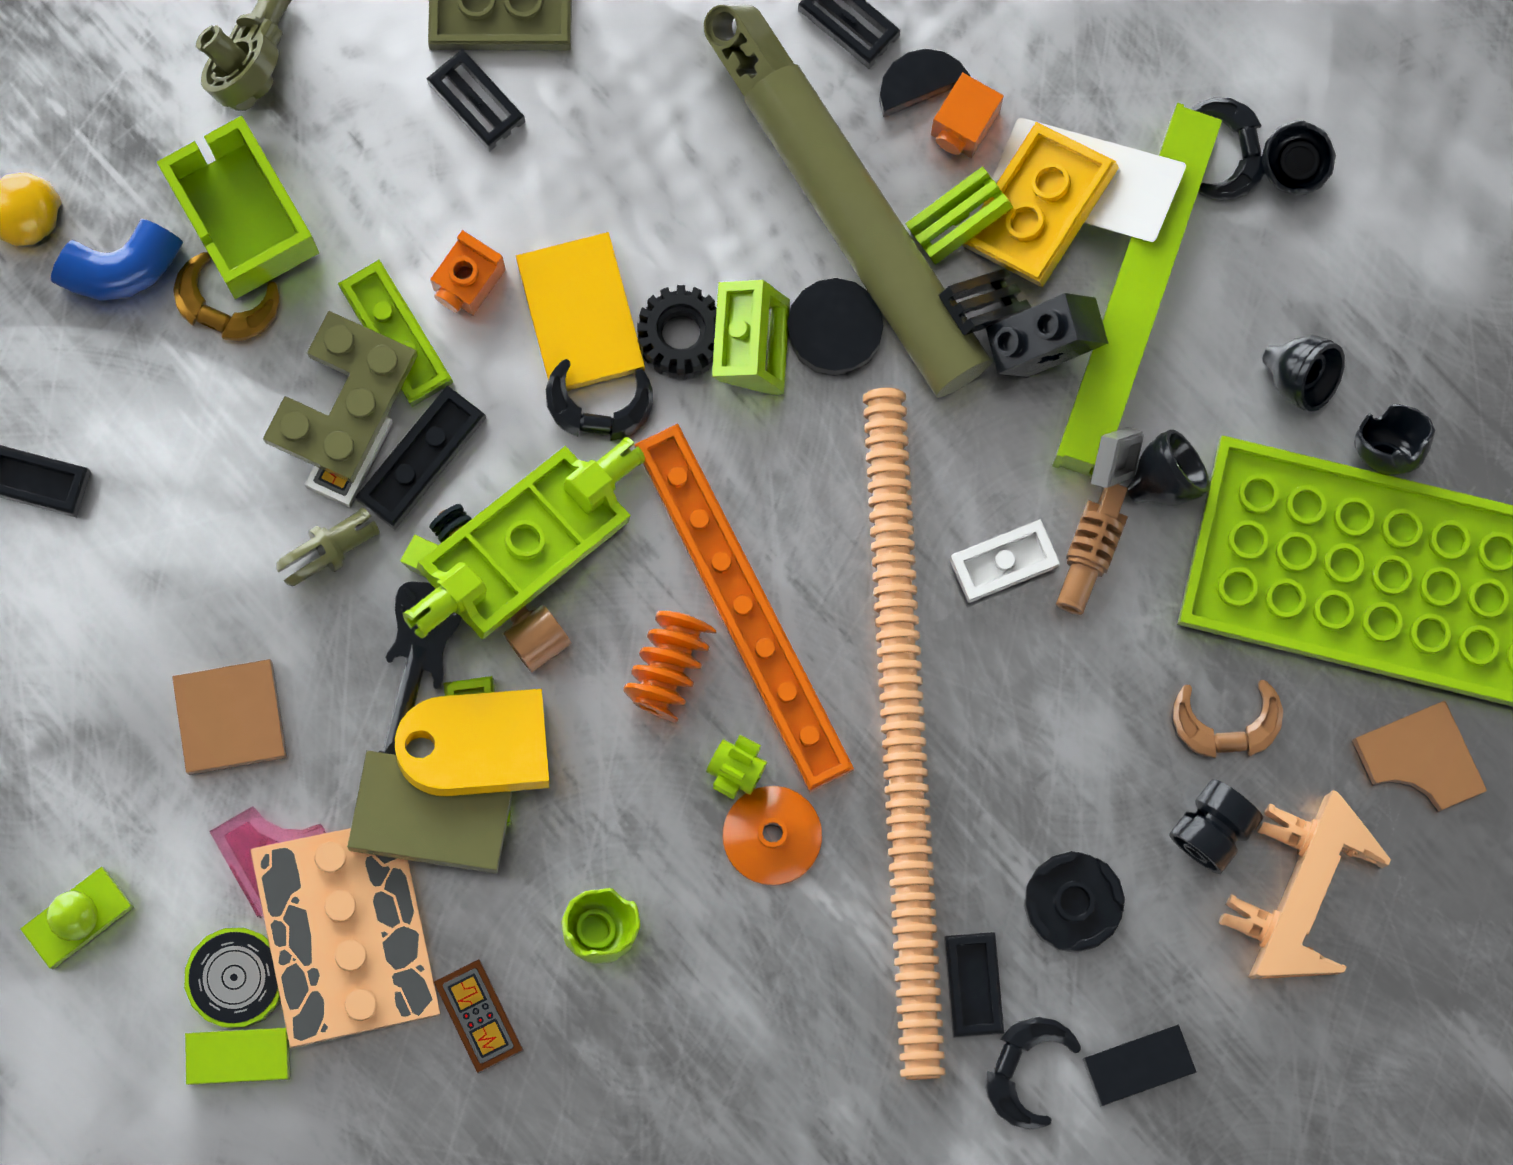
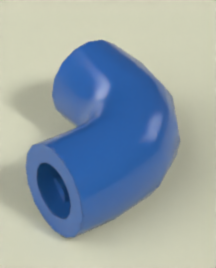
M140 219L128 242L115 252H98L72 239L64 246L54 264L51 282L72 293L100 301L130 298L153 286L172 264L183 241L169 230L146 219Z

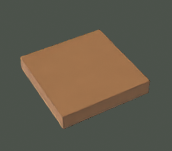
M270 659L172 676L185 769L188 775L287 758L273 662Z

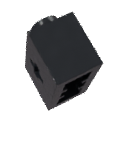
M1068 293L1061 294L986 327L997 373L1030 377L1108 344L1096 298Z

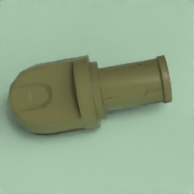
M362 507L358 512L329 530L325 527L320 528L317 525L308 530L310 540L280 558L276 562V569L278 572H281L316 550L320 557L287 577L284 582L287 585L295 586L327 566L333 572L342 568V561L345 560L344 554L373 536L380 534L375 521L358 531L355 530V528L372 517L370 513Z

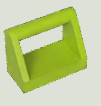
M765 280L718 282L712 377L719 382L770 395L784 394L788 342L787 322L790 311V299ZM769 309H770L768 352H767V367H766V370H765V365H766V350H767V335H768V320H769Z

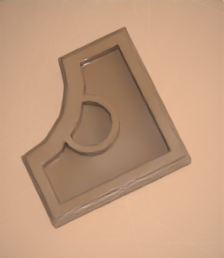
M1445 700L1352 740L1372 785L1388 782L1411 785L1425 794L1438 812L1487 791Z

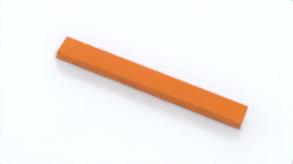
M675 424L634 444L635 448L638 446L645 456V462L642 464L809 793L852 772L854 767L679 424Z

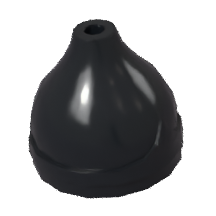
M1316 335L1296 338L1281 346H1269L1262 357L1263 363L1273 375L1275 386L1280 394L1298 408L1309 412L1318 411L1329 402L1341 382L1345 368V355L1342 347L1329 339Z
M1173 429L1158 435L1145 448L1139 459L1136 474L1128 485L1127 491L1136 503L1152 501L1166 505H1178L1202 497L1203 494L1208 492L1210 483L1206 468L1197 451L1181 433Z

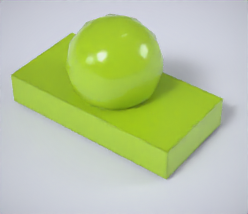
M101 866L70 891L57 896L48 908L20 928V930L50 969H55L133 909L134 906L107 870Z

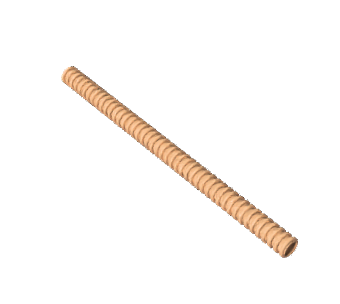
M877 388L863 394L862 399L863 403L868 405L863 411V417L869 420L864 425V432L869 434V437L865 439V447L870 449V452L866 454V462L871 464V467L867 468V477L872 479V482L868 483L867 489L868 492L873 493V496L868 500V506L874 509L869 514V521L874 523V527L870 528V536L875 538V542L871 543V551L876 553V557L872 558L871 561L872 566L877 568V572L873 573L872 578L874 582L878 583V587L873 590V595L879 598V602L874 604V611L878 612L880 616L875 619V626L880 628V632L876 634V641L881 643V647L877 649V657L882 658V663H879L877 668L878 672L883 673V678L879 679L878 686L884 688V693L879 695V702L885 705V708L880 710V717L884 718L886 723L881 725V733L886 734V739L882 741V748L887 749V755L883 756V763L888 765V770L884 771L883 775L884 779L889 780V785L885 786L884 793L890 795V801L885 803V809L891 812V816L886 818V825L891 826L892 832L887 834V840L892 842V848L888 849V856L893 857V863L889 864V872L894 873V879H891L889 883L891 888H895V895L890 897V901L896 904V910L891 912V918L897 920V926L892 928V934L898 937V942L893 943V950L898 951L899 958L894 959V966H898L900 972L895 975V982H900V989L896 990V997L901 998V1005L896 1008L897 1013L902 1014V1021L898 1022L897 1026L898 1029L903 1030V1037L898 1039V1044L904 1046V1053L899 1054V1060L905 1062V1069L900 1070V1077H905L906 1080L937 1079L945 1075L946 1072L944 1067H940V1060L944 1059L945 1055L943 1051H939V1044L944 1042V1038L938 1035V1028L943 1026V1021L937 1019V1012L942 1011V1005L936 1003V996L941 995V989L935 987V980L940 979V973L934 970V965L939 963V957L934 956L933 949L938 947V941L933 940L932 933L937 932V925L932 924L931 919L936 916V909L931 908V902L935 901V894L930 893V886L934 885V878L929 877V871L933 870V862L928 861V855H931L933 851L931 846H927V840L931 839L932 834L931 831L926 830V824L931 822V817L925 815V809L930 807V801L924 799V793L929 791V785L923 782V778L928 776V770L923 768L922 765L923 762L927 761V754L922 753L921 748L926 746V739L921 737V732L925 731V723L920 722V717L924 715V708L919 706V701H922L924 697L923 692L918 691V686L922 685L923 680L922 677L917 676V671L921 670L922 663L916 660V656L921 653V647L915 645V641L920 638V632L914 628L915 625L919 624V617L914 615V610L918 609V602L913 600V595L917 594V586L912 585V581L916 579V571L911 570V566L916 561L915 556L910 554L915 544L914 541L909 539V536L914 533V527L908 524V521L913 518V512L907 508V506L912 504V497L907 495V491L911 489V482L906 480V476L910 475V467L905 465V462L909 460V452L904 450L909 441L908 437L903 435V432L907 431L908 424L902 420L907 414V408L901 405L906 400V393L896 388Z

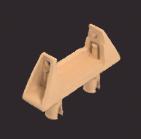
M1333 790L1324 796L1315 819H1312L1310 822L1276 808L1273 804H1269L1264 815L1281 826L1263 822L1258 826L1257 833L1265 834L1298 849L1297 855L1299 857L1277 910L1274 909L1272 913L1267 912L1231 894L1225 905L1245 918L1225 913L1220 916L1219 924L1226 925L1259 940L1261 948L1248 978L1272 979L1344 973L1347 966L1325 958L1311 947L1303 946V940L1310 933L1340 861V852L1346 853L1350 857L1362 858L1380 868L1388 866L1391 859L1337 791Z

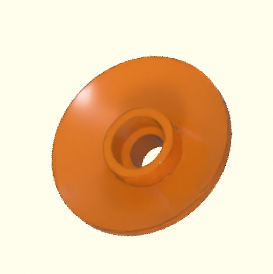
M781 786L759 787L754 789L751 795L744 794L729 810L723 827L724 849L731 864L747 879L764 885L786 884L801 877L815 862L822 843L821 823L813 806L796 791ZM771 824L779 826L782 830L781 839L777 842L767 841L763 836V830L766 826Z

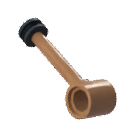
M456 504L441 511L431 522L429 528L432 532H436L435 536H438V540L442 543L472 518L467 515L461 504ZM543 604L531 611L524 606L510 618L513 624L511 628L503 633L510 646L531 673L572 644L562 627Z

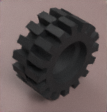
M677 285V291L670 292L668 287L661 289V296L656 298L652 295L647 300L648 306L646 309L642 307L640 311V321L637 323L640 350L642 349L645 361L648 364L651 362L654 365V370L659 374L666 371L669 373V378L677 379L678 374H685L686 379L694 378V372L699 370L701 374L707 372L709 364L713 362L717 310L715 300L710 295L706 298L703 297L702 290L693 287L692 292L686 291L685 285ZM687 316L698 324L700 336L694 345L686 349H676L665 342L662 330L666 322L671 318Z

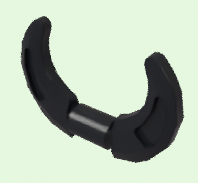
M1213 97L1199 102L1191 110L1221 119L1233 132H1238L1243 160H1239L1238 167L1231 177L1215 184L1201 183L1199 192L1216 200H1234L1248 194L1262 180L1265 174L1257 128H1260L1262 125L1253 110L1232 98Z
M562 360L549 376L545 389L547 408L555 423L562 430L578 437L580 430L585 433L610 434V441L619 440L635 434L648 420L653 406V389L649 378L642 369L635 371L636 391L633 399L621 410L613 412V418L597 414H581L582 408L575 404L566 390L565 378L571 365L569 360Z
M1035 1017L1015 1023L1001 1037L1000 1040L1006 1042V1044H1004L993 1070L994 1073L987 1071L985 1086L987 1097L997 1115L1011 1125L1025 1129L1046 1127L1051 1124L1052 1120L1049 1116L1036 1115L1025 1109L1019 1101L1015 1082L1010 1081L1023 1053L1022 1049L1029 1051L1041 1042L1054 1041L1063 1044L1073 1053H1078L1081 1050L1077 1038L1070 1029L1056 1020Z

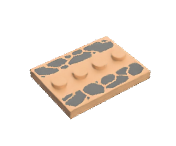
M351 828L250 849L290 1049L440 1015L408 860L349 851L347 846Z

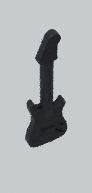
M406 582L399 587L395 597L398 631L394 644L387 652L386 660L388 663H391L395 658L403 656L406 657V662L383 751H379L381 753L396 755V731L406 713L415 706L424 670L431 672L434 679L433 687L440 689L444 677L443 652L447 641L463 619L459 614L453 613L431 630L425 638H420L414 633L418 626L415 625L413 628H410L403 618V613L410 610L435 590L427 582Z

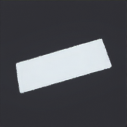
M1025 118L1017 119L993 174L992 180L995 183L1000 179L1034 126L1035 121ZM1040 123L1117 162L1119 169L1084 223L1154 242L1184 174L1186 164Z

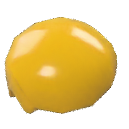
M27 172L8 174L0 179L1 240L14 246L34 245L56 228L57 213L62 202L49 181Z

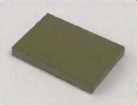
M429 0V50H571L572 0Z
M366 750L347 847L349 851L498 874L513 791L457 796L431 795L417 789L407 781L400 771L396 755Z

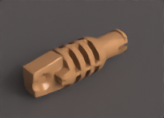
M1116 484L1109 488H1103L1098 503L1090 500L1087 501L1066 555L1067 564L1070 568L1056 602V606L1072 614L1082 615L1097 577H1102L1104 573H1107L1128 516L1119 513L1128 490L1127 487Z

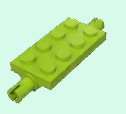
M625 437L597 462L595 460L586 462L579 460L564 446L418 561L417 570L429 581L435 590L410 610L403 613V618L410 628L417 625L418 628L414 633L420 638H425L431 630L451 614L456 613L464 619L482 640L485 639L629 522L631 515L617 501L613 491L615 490V484L638 465L640 466L645 462L642 450L637 446L631 451L629 448L635 442Z

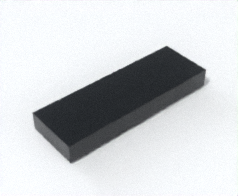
M447 385L356 495V500L395 530L484 422L486 415Z

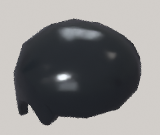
M1295 121L1278 127L1266 140L1261 160L1265 175L1277 189L1292 195H1306L1322 188L1333 174L1336 153L1328 134L1324 130L1306 121Z
M1391 404L1387 411L1378 418H1373L1371 413L1366 415L1359 426V430L1356 432L1354 446L1362 462L1381 474L1392 476L1409 473L1418 469L1426 459L1431 449L1435 428L1431 418L1418 409L1401 404Z

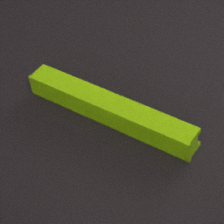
M1177 103L1158 156L1183 162L1186 164V169L1156 240L1149 242L1130 237L1102 319L1108 344L1091 351L1052 465L1053 467H1063L1092 477L1101 436L1118 430L1222 123L1221 119L1185 108L1180 103Z

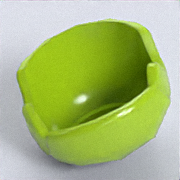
M613 888L582 892L569 901L561 920L566 946L573 954L593 964L612 963L628 953L641 927L636 903L624 899Z

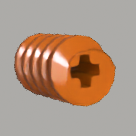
M659 611L655 616V620L663 629H651L647 634V638L655 647H643L639 652V656L648 665H635L631 670V674L641 684L627 683L624 686L623 692L633 701V704L662 719L678 722V718L668 707L670 704L685 705L686 700L676 689L678 686L693 687L694 682L684 673L685 668L701 669L702 664L692 656L693 650L708 652L710 646L699 636L701 632L716 634V630L704 621L687 614Z

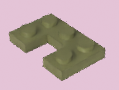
M328 311L307 354L310 359L348 376L329 416L284 396L263 440L272 447L353 483L418 355L416 350Z

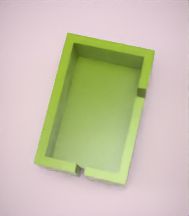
M242 115L204 136L215 158V161L212 163H206L195 141L157 161L164 177L235 300L319 254L311 233Z

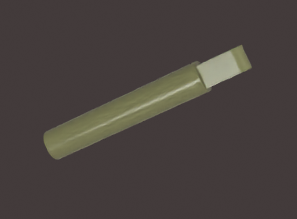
M717 5L710 9L704 20V33L708 42L744 95L746 105L936 397L947 396L976 379L992 364V360L974 333L964 336L938 296L945 288L799 65L793 63L761 12L752 5ZM733 19H735L737 25L735 35L732 30Z

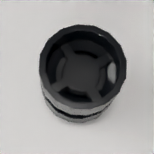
M1212 779L1195 800L1196 813L1186 812L1169 833V836L1193 860L1208 870L1221 874L1238 853L1235 844L1237 840L1247 841L1264 817L1248 799L1235 789L1217 779Z

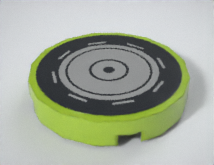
M223 928L206 936L192 950L185 967L184 989L191 1006L206 1021L224 1028H244L265 1020L280 1003V996L269 942L264 935L246 928Z

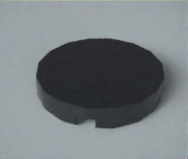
M839 278L820 280L802 290L791 305L787 322L790 344L794 348L793 351L799 360L814 371L829 375L846 374L847 371L859 369L867 364L879 349L884 327L882 313L869 292L856 282Z
M1071 851L1052 856L1035 870L1026 886L1024 908L1028 923L1040 940L1057 950L1078 953L1098 947L1114 934L1122 919L1125 897L1120 879L1107 863L1091 855Z

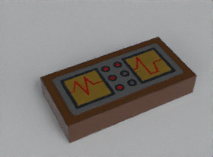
M479 959L434 981L478 1074L524 1051Z

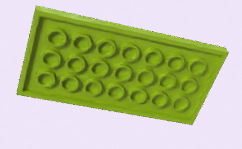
M1222 435L1220 437L1177 625L1513 707V505Z

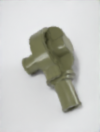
M258 0L251 13L238 17L237 24L229 37L218 25L207 27L199 35L196 47L209 57L201 74V85L219 104L231 107L236 111H246L252 108L257 99L263 97L270 90L273 84V77L271 75L279 57V51L276 46H278L283 35L278 24L292 0Z

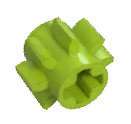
M739 735L735 745L723 739L706 770L707 773L717 777L713 784V789L732 799L736 797L739 790L751 795L768 763L757 757L761 745L742 735Z

